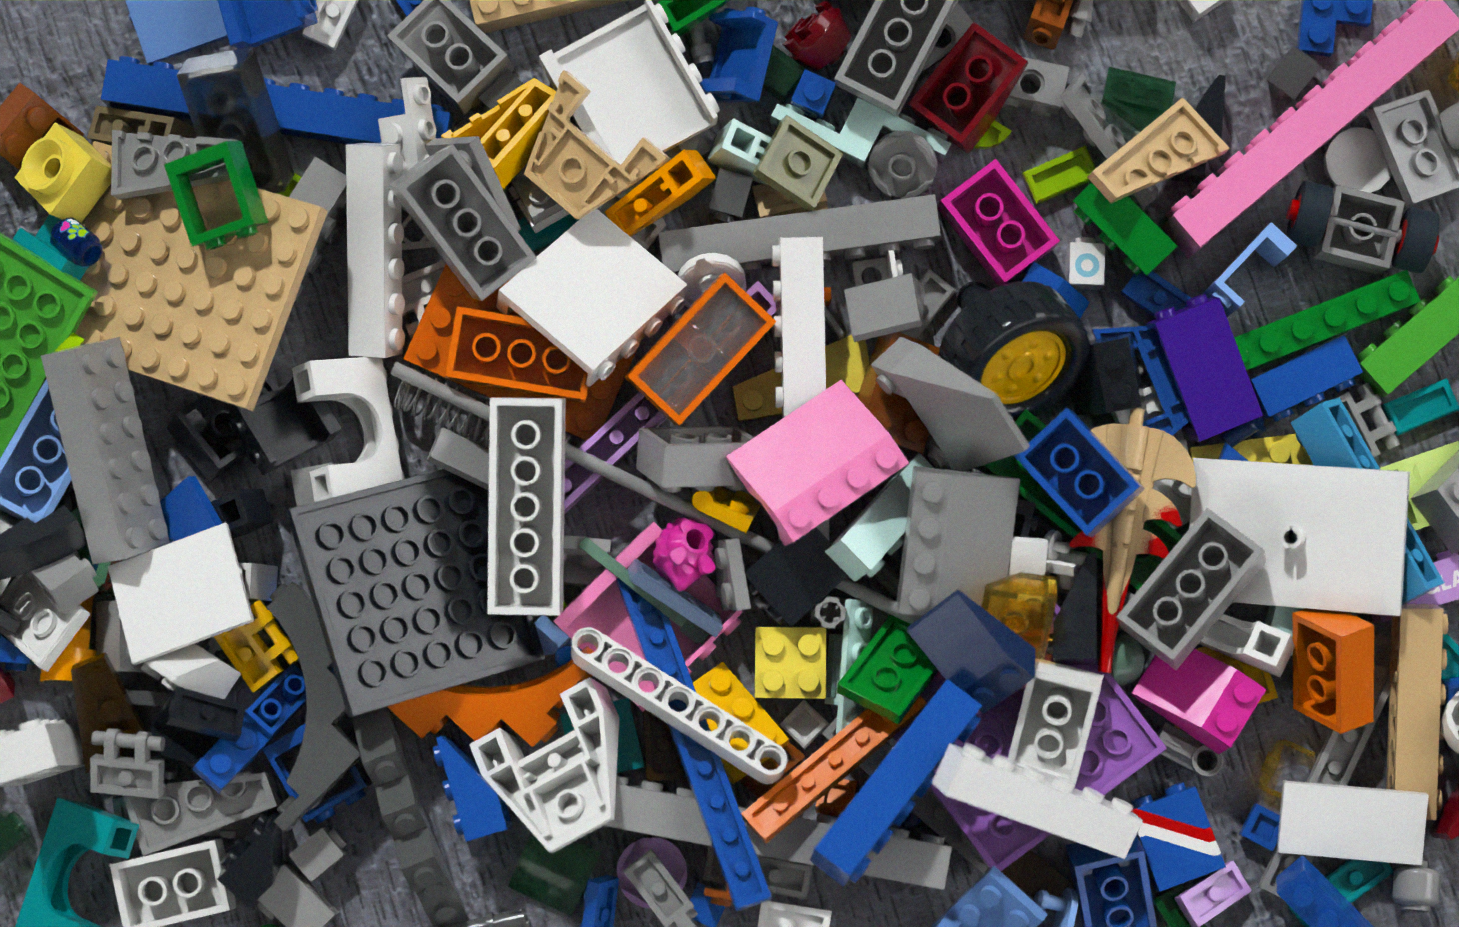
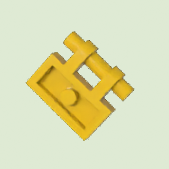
M261 600L256 601L250 606L252 613L256 617L254 622L213 636L237 671L241 673V677L253 693L263 688L284 671L277 661L279 656L283 655L289 665L299 660L289 636L285 635L275 621L277 618L265 607ZM262 629L266 631L275 644L270 649L258 634Z

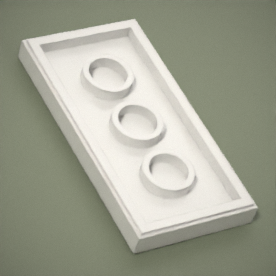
M1283 780L1277 852L1422 865L1429 795L1423 792Z

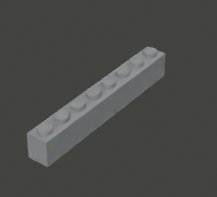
M935 194L658 232L662 263L677 276L680 268L688 260L707 253L728 255L739 262L745 273L761 271V265L772 264V245H778V238L823 237V263L831 261L830 256L844 254L845 259L864 257L865 251L879 249V254H887L890 250H894V253L900 251V246L913 245L915 250L928 249L935 246L934 242L941 240Z

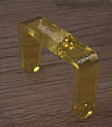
M1285 739L1276 741L1272 752L1268 751L1260 770L1263 773L1258 783L1261 791L1279 799L1282 798V793L1267 787L1278 767L1283 747H1289L1312 758L1316 754Z

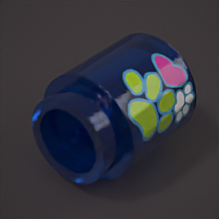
M75 218L61 220L52 228L51 245L74 264L89 267L95 264L101 257L103 246L100 244L99 238Z

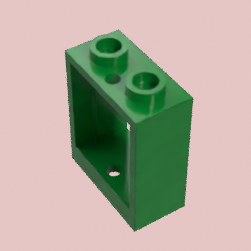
M225 141L164 164L191 247L205 246L207 251L227 245L226 238L236 235L237 239H242L258 233V226L269 223L241 141ZM225 163L243 218L207 231L189 176Z

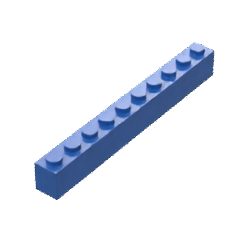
M120 56L119 61L108 59L101 100L110 108L341 144L381 143L378 119L406 114L403 99H392L391 103L380 102L378 97L370 94L359 93L357 98L344 96L343 91L332 88H324L323 92L310 91L309 86L300 83H290L289 87L276 85L274 80L257 77L255 82L242 80L241 75L230 72H222L220 77L208 75L207 70L197 67H188L187 71L175 70L172 64L156 61L153 62V66L140 64V60L127 56ZM431 104L433 121L436 126V138H442V134L449 130L452 131L453 118L450 112H446L445 107Z

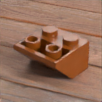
M19 83L0 105V155L18 170L21 169L23 158L30 146L43 138L55 122L81 136H84V133L22 83Z

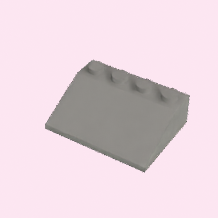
M913 466L896 601L899 614L923 616L959 589L996 619H1002L1020 478Z

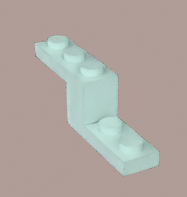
M857 98L840 134L835 132L836 128L832 124L821 119H817L814 122L804 117V111L791 104H786L784 107L777 103L771 115V124L777 127L781 119L788 115L844 153L842 159L861 168L864 167L880 133L889 134L895 131H910L922 136L933 147L938 161L942 163L951 146V143L946 141L947 137L943 133L932 128H928L927 131L915 126L916 121L902 113L897 117L860 98Z

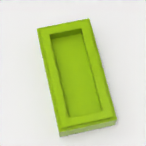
M1083 146L1023 172L1021 176L1036 206L1090 183L1091 181L1087 177L1096 168L1086 146Z

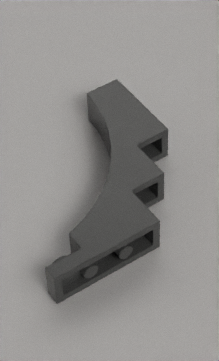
M291 582L289 585L286 583L280 585L271 594L270 599L272 602L267 606L286 631L298 655L304 676L307 701L306 725L302 745L296 763L286 781L297 792L299 797L295 799L293 796H290L277 809L280 815L274 820L283 831H289L361 760L359 747L336 725L347 714L335 672L332 670V662L313 600L294 582Z

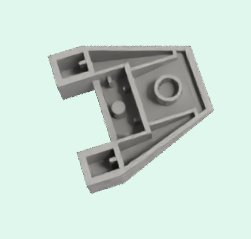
M900 337L871 364L878 375L876 378L878 385L888 394L895 393L907 398L929 431L925 445L929 451L927 458L936 468L964 472L1024 452L1030 447L996 393L922 345Z

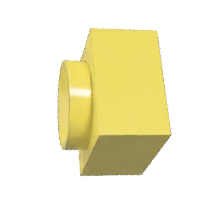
M55 122L47 134L34 142L27 150L21 169L14 178L49 214L63 221L71 218L81 224L111 184L112 165L83 136Z

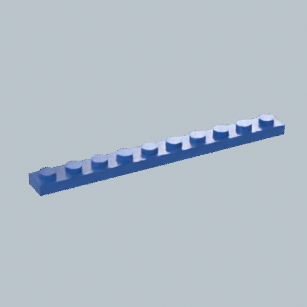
M617 578L616 583L644 660L696 692L669 618ZM672 700L668 703L669 707L676 712H682L688 708L681 700ZM701 720L699 722L700 727L705 731H710L707 720ZM668 724L736 912L771 900L772 896L720 756Z

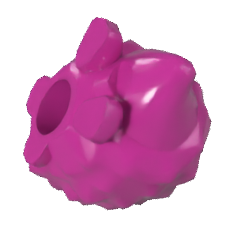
M678 517L675 521L669 522L656 539V548L653 551L654 559L652 561L654 567L658 570L659 575L672 582L678 591L685 590L703 575L710 574L716 569L712 561L714 559L712 554L714 547L711 543L714 535L712 529L708 525L699 523L694 519Z

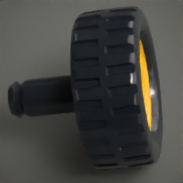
M975 281L968 282L960 288L957 294V304L962 311L946 330L940 344L938 356L996 393L1014 422L1025 409L1037 417L1059 403L1073 389L1082 376L1088 362L1090 341L1085 326L1061 294L1050 286L1029 281L1009 283L990 291L985 284Z

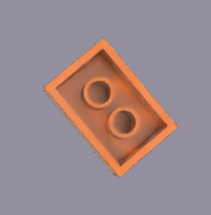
M1305 608L1293 613V642L1295 645L1293 649V709L1340 734L1374 722V624L1343 611Z

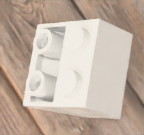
M196 643L143 662L144 664L140 668L157 680L164 676L161 683L172 691L178 686L225 699L241 675L239 671Z

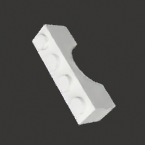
M1225 614L1221 615L1198 643L1277 677H1281L1295 647L1292 636L1289 633L1259 621L1246 622Z

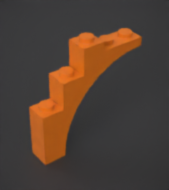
M588 646L581 651L585 654L594 653ZM571 659L566 664L543 676L518 684L492 687L462 684L391 705L388 708L421 739L429 731L435 735L448 721L445 715L474 741L501 728L503 725L502 719L533 748L540 740L543 743L547 742L558 730L555 724L558 721L559 713L553 707L555 706L557 709H560L564 705L560 694L573 687L578 681L582 682L592 677V675L578 667Z

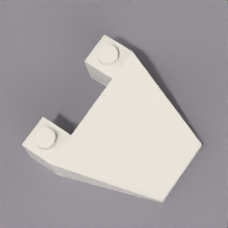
M591 677L560 694L575 730L527 757H524L517 738L501 728L469 744L483 778L550 853L556 852L614 820L619 716L607 688Z

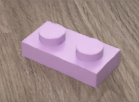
M1234 860L1226 862L1225 868L1210 873L1174 898L1191 927L1202 926L1252 891Z

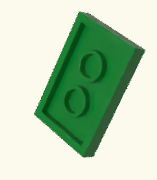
M890 615L839 681L837 693L900 724L939 670L908 633V626L911 624Z

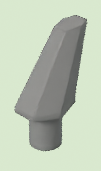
M1077 0L1070 13L1073 21L1068 33L1069 35L1082 37L1086 22L1091 23L1093 0Z

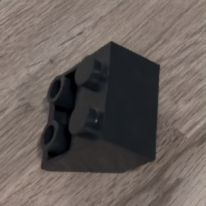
M277 807L268 815L262 812L249 826L251 830L245 838L242 839L238 836L225 850L226 855L219 863L222 869L217 880L248 908L274 884L283 860L282 829L274 822L280 815L277 812Z

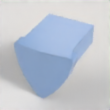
M540 615L535 621L534 625L536 626L545 656L555 654L558 648H562L565 645H572L570 637L547 615Z

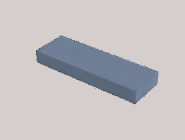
M634 559L627 568L630 582L716 638L723 629L718 612L685 590L678 591L672 582L660 576L658 572L638 559Z

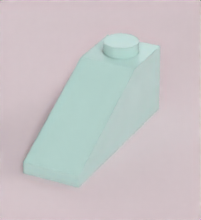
M733 118L718 131L707 161L724 170L753 177V181L768 185L753 175V172L771 137Z

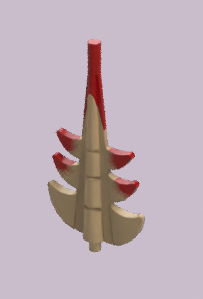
M1141 408L1130 409L1129 424H1105L1095 427L1091 431L1138 480L1145 490L1094 537L1087 536L1081 531L1069 543L1071 548L1093 547L1103 550L1102 639L1097 672L1112 673L1116 636L1119 628L1117 615L1124 608L1136 555L1150 554L1165 559L1169 554L1167 547L1157 536L1143 529L1144 523L1149 520H1163L1176 527L1182 526L1178 510L1170 499L1153 489L1154 482L1168 479L1184 483L1190 488L1196 486L1194 464L1186 448L1167 432L1143 426L1145 409Z

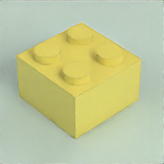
M755 627L754 698L826 699V628Z

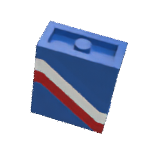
M1184 782L1164 788L1166 795L1153 799L1151 794L1131 801L1133 806L1132 812L1143 820L1137 835L1152 872V876H1149L1154 890L1159 892L1226 867L1196 786L1186 787Z

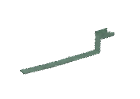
M585 537L578 545L680 626L679 631L694 643L702 644L709 636L706 631L630 582L628 569L589 538Z

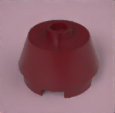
M823 1L815 6V9L818 11L817 14L813 13L805 19L801 17L785 35L787 41L782 44L789 51L788 56L815 71L827 64L832 65L844 54V48L851 39V34L840 9H834L828 1Z

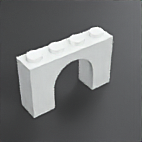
M358 357L312 360L292 368L298 403L326 400L341 402L354 411L361 422L364 432L363 450L354 463L327 465L310 471L314 502L405 479L398 453L399 441L395 435L393 424V407L388 395L387 372L383 366L382 358Z

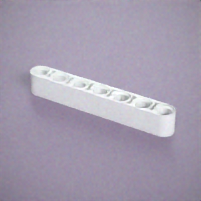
M582 628L574 634L571 645V657L578 667L757 781L764 784H773L782 777L787 764V755L778 744L598 630ZM589 642L595 645L597 650L594 653L585 654L578 649V646ZM614 661H619L626 665L627 669L622 673H614L608 668V665ZM649 680L657 686V689L651 693H646L639 688L638 684ZM672 700H681L688 708L682 712H676L669 707L668 703ZM703 719H711L717 724L718 728L714 731H705L700 727L699 722ZM734 738H741L746 741L748 748L743 751H737L731 747L729 741ZM765 757H771L777 761L779 767L775 770H767L762 767L760 760Z

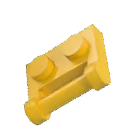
M715 486L713 491L697 490L692 497L694 508L744 533H747L761 506L755 503V498L750 494L739 490L734 493L723 486Z

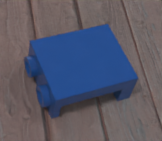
M217 0L230 46L244 51L318 23L315 14L318 10L316 0Z
M746 7L745 11L724 8L723 12L713 13L709 16V21L721 26V33L710 78H704L699 84L705 95L711 93L717 103L759 102L778 25V21L765 16L766 11L763 9Z

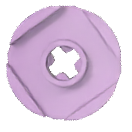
M643 837L631 843L623 851L617 864V876L623 894L628 900L640 907L650 908L623 870L650 849L655 852L682 890L686 884L687 866L685 858L675 844L661 837Z

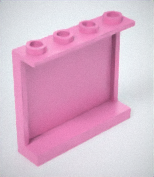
M651 522L615 560L625 568H628L634 559H638L658 572L652 561L654 559L653 551L656 548L655 541L662 529L655 522ZM607 568L591 584L586 586L563 609L560 615H557L552 620L571 640L578 630L593 628L644 659L616 583L618 577ZM706 575L696 580L685 591L720 614L723 629L715 638L709 634L702 644H696L679 631L681 627L669 618L689 674L692 671L688 666L695 659L699 658L703 661L717 647L713 642L722 633L728 636L742 622L738 618L743 613L742 610L722 611L720 597H716V585ZM589 642L578 646L581 650L587 646L594 652L597 650L596 646ZM614 661L608 665V668L614 673H622L627 669L626 665L619 661ZM645 680L638 684L639 688L646 693L655 691L652 681ZM636 704L642 712L645 710L643 707Z

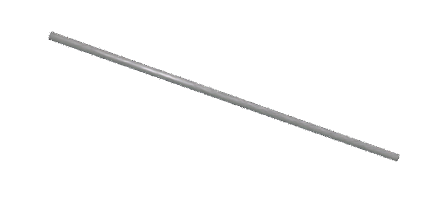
M399 362L394 364L391 375L490 422V406ZM565 443L566 459L699 523L706 524L730 538H739L741 543L765 554L776 544L749 530L747 533H744L697 510L692 503L672 493L663 491L647 481ZM847 577L835 587L910 624L922 617L899 614L896 601Z

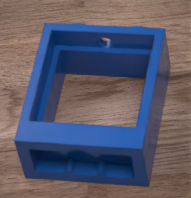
M306 723L262 749L289 796H293L295 799L299 795L286 782L291 770L283 756L302 745ZM358 763L350 770L356 783L315 808H311L302 817L305 823L315 820L318 825L336 814L333 809L335 806L344 801L350 806L366 796L364 789L371 784Z

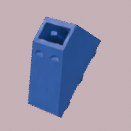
M449 736L436 737L438 745L433 746V752L438 767L444 766L448 780L443 781V787L447 800H454L458 814L453 815V822L458 836L464 835L467 842L513 827L507 804L483 778L478 766Z

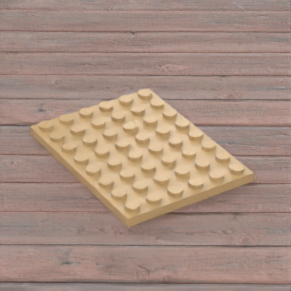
M94 141L92 146L112 165V146ZM231 180L192 187L207 231L243 218ZM110 184L80 224L89 232L86 235L102 245V247L80 280L98 291L75 334L85 339L83 344L120 337L128 371L254 411L328 211L321 206L257 188L269 223L258 226V233L242 239H237V236L234 235L226 238L227 245L207 251L205 246L191 247L173 191L118 200L111 196Z

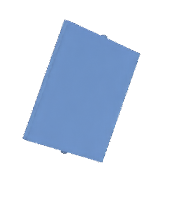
M125 0L130 13L128 17L133 22L148 65L228 37L217 0Z

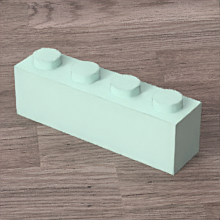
M920 453L908 461L909 464L900 469L825 551L854 582L865 574L870 578L875 575L885 564L881 558L886 553L892 555L904 543V539L901 536L906 529L913 466L934 468Z

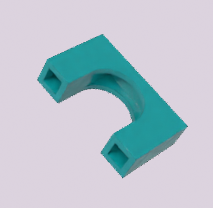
M57 797L15 927H102L79 917L72 909L68 898V882L71 871L77 860L89 850L129 859L140 824L84 802Z

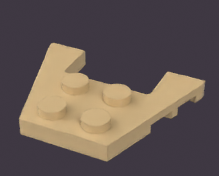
M563 70L558 79L559 85L553 102H550L548 106L549 113L542 132H539L524 175L575 219H581L667 163L670 158L647 138L642 137L620 165L570 122L571 116L591 91L572 74Z

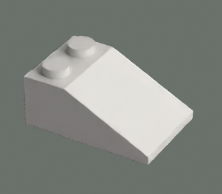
M1035 657V678L1026 684L1008 759L1015 763L1014 767L1024 770L1025 765L1042 771L1045 774L1044 778L1054 780L1055 776H1058L1076 785L1103 675Z

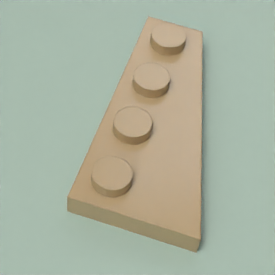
M1182 97L1093 170L1087 178L1110 203H1113L1222 156L1230 148Z

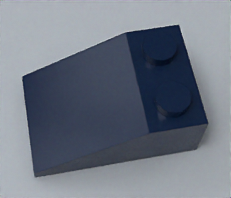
M959 589L908 626V633L946 680H950L980 703L982 706L979 711L983 714L1035 678L1036 648Z

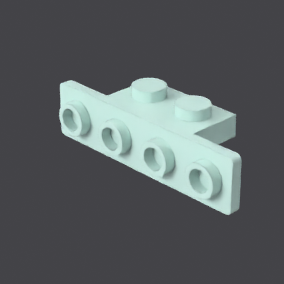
M846 599L843 635L829 634L826 699L824 704L838 705L836 734L866 710V707L837 693V684L871 641L873 606L862 600Z

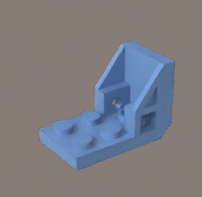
M993 865L940 915L930 927H1038L1044 921L1047 913Z

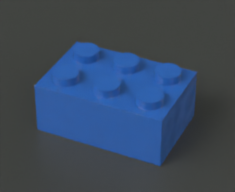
M1069 408L1064 409L1028 443L1030 447L1026 451L1014 456L1079 528L1090 537H1094L1145 490L1138 480Z

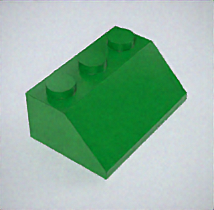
M1091 182L1073 200L1078 206L1074 213L1087 226L1094 222L1102 230L1098 237L1112 251L1118 246L1127 255L1123 262L1136 275L1143 271L1148 276L1178 247L1129 196L1110 203Z

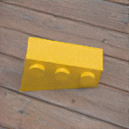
M533 78L497 100L498 105L482 115L476 113L469 118L470 122L453 133L449 130L442 134L441 137L479 136L504 190L528 163L539 132H542L549 113L548 106L550 102H553L556 91Z

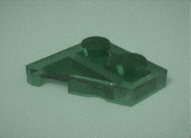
M1109 67L1101 103L1141 132L1172 106L1176 81Z

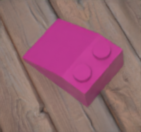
M1193 649L1177 670L1155 655L1130 695L1217 754H1221L1232 747L1267 689L1236 668Z

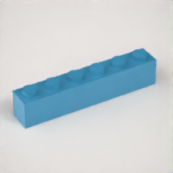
M1340 397L1318 404L1291 422L1298 442L1305 448L1313 465L1380 470ZM1408 517L1402 605L1416 600L1445 583Z

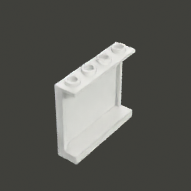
M644 0V5L555 53L550 49L539 55L540 66L555 91H557L558 79L563 70L568 71L591 91L570 119L579 130L620 165L642 137L647 138L665 153L716 125L718 119L716 113L720 111L711 93L705 95L699 83L703 79L695 64L691 63L688 65L682 53L686 50L677 33L671 35L665 23L669 21L664 9L659 3L654 5L652 0Z
M595 209L578 220L540 253L534 261L501 287L498 292L496 308L506 315H509L513 310L588 373L586 385L590 387L598 379L605 380L613 372L616 363L622 357L628 359L637 350L639 342L645 336L650 338L655 335L667 316H675L681 311L686 303L684 296L688 284L598 209Z

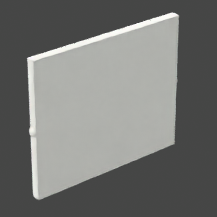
M227 523L108 566L119 610L118 617L122 622L133 665L146 662L254 622L242 578L243 571L239 567Z

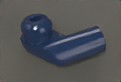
M1259 417L1227 430L1220 436L1224 443L1226 442L1233 448L1248 437L1252 439L1261 438L1266 432L1263 418Z

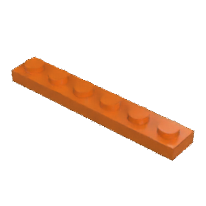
M920 696L900 724L867 708L742 812L743 820L767 844L917 718L927 705V702Z

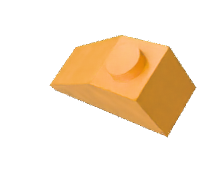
M683 149L608 208L605 214L614 224L631 237L690 200L717 178L698 150Z

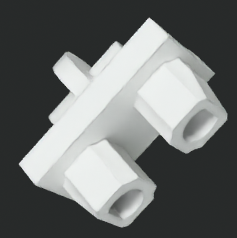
M1049 530L1044 538L1048 539L1044 583L1051 579L1050 573H1056L1058 586L1062 589L1070 590L1089 553L1070 550L1069 543L1062 542V535L1059 531Z

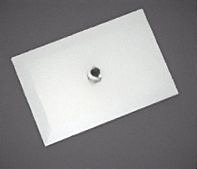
M1193 458L1196 486L1191 490L1189 529L1205 509L1208 508L1265 550L1266 562L1233 602L1401 616L1410 472ZM1291 530L1298 536L1296 543L1292 542L1289 538Z

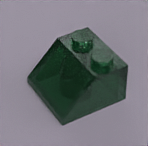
M531 832L508 887L572 917L587 886V880L590 879L602 851L576 840L556 852L550 853Z

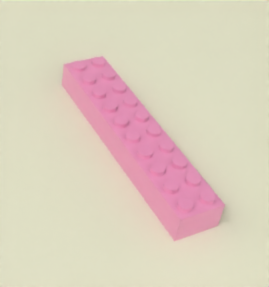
M1443 0L1416 1L1399 19L1396 18L1384 28L1373 42L1370 40L1347 61V64L1344 62L1321 83L1324 87L1323 89L1318 84L1295 105L1298 109L1297 111L1290 107L1277 118L1276 122L1269 127L1272 131L1271 133L1265 128L1243 149L1246 152L1245 155L1238 151L1228 159L1217 171L1220 174L1219 177L1212 173L1204 179L1191 193L1194 198L1190 199L1186 195L1165 214L1169 220L1163 225L1162 229L1189 259L1446 43L1459 30V18Z

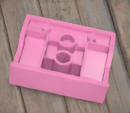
M842 380L725 457L747 491L762 503L776 524L784 546L795 542L909 464L889 432Z

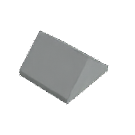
M912 273L844 289L854 342L922 326L924 289Z

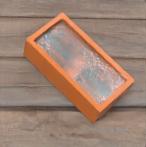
M723 273L624 378L675 426H679L777 321L732 278Z

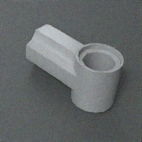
M825 596L810 609L809 626L843 630L846 615V599Z
M1163 722L1156 734L1167 749L1160 755L1189 769L1195 775L1207 777L1219 773L1224 763L1222 753L1217 754L1189 734ZM1204 750L1208 751L1213 759L1211 767L1207 770H1202L1197 764V756Z

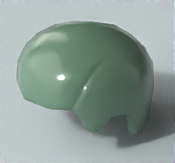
M1118 631L1112 674L1119 686L1135 682L1141 676L1145 658L1142 646L1138 641L1125 631Z

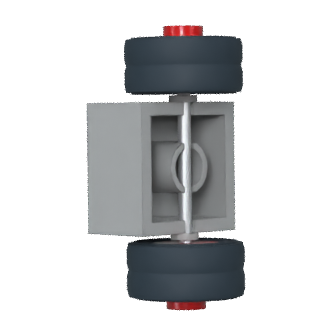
M1303 181L1296 193L1295 199H1291L1286 214V219L1289 220L1287 237L1294 243L1315 247L1312 259L1376 275H1381L1390 269L1392 260V266L1414 273H1423L1438 247L1439 215L1435 212L1409 207L1402 216L1405 201L1341 185H1336L1332 189L1327 185Z

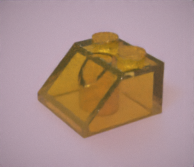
M1019 572L985 584L981 607L1036 648L1035 659H1045L1057 601L1056 577Z

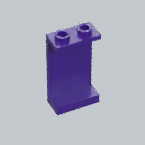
M1206 294L1186 300L1187 307L1175 311L1173 306L1154 313L1156 319L1146 323L1148 330H1156L1190 420L1191 425L1184 427L1188 439L1198 442L1263 416L1220 298H1207Z

